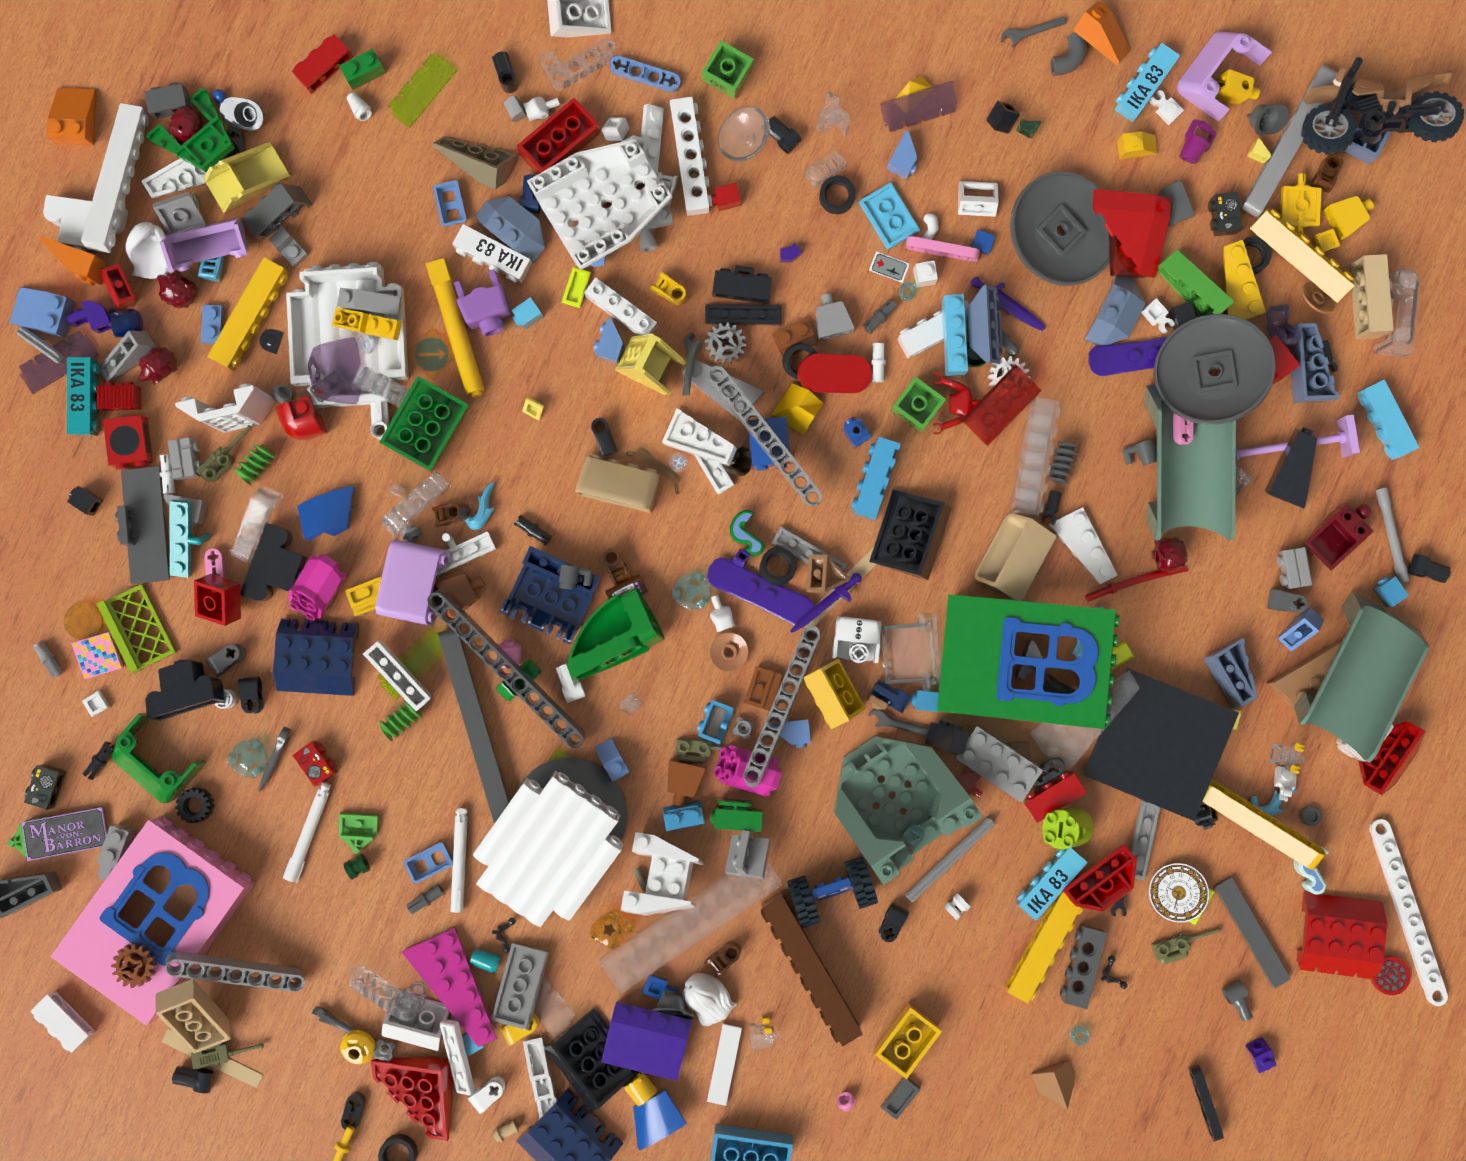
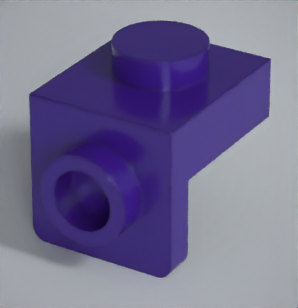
M1261 1037L1246 1044V1049L1251 1054L1255 1069L1259 1074L1277 1066L1273 1051L1264 1038Z

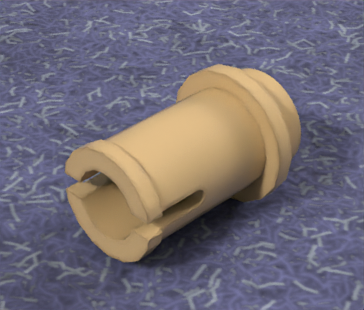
M513 1120L500 1128L496 1127L492 1133L496 1142H503L505 1138L519 1132V1129Z

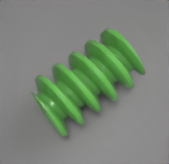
M254 444L256 452L249 450L251 457L244 456L246 463L238 462L241 469L233 468L236 474L249 485H251L249 480L256 481L254 474L259 476L262 474L259 468L266 470L267 467L264 462L271 464L272 461L269 457H277L263 444L261 446Z
M404 701L405 708L400 705L398 706V713L394 710L391 711L392 718L388 715L385 716L386 723L381 719L379 720L381 730L390 741H393L392 736L396 738L399 736L398 731L401 733L405 732L404 726L410 728L411 722H417V717L423 718L419 710L415 711L407 701Z

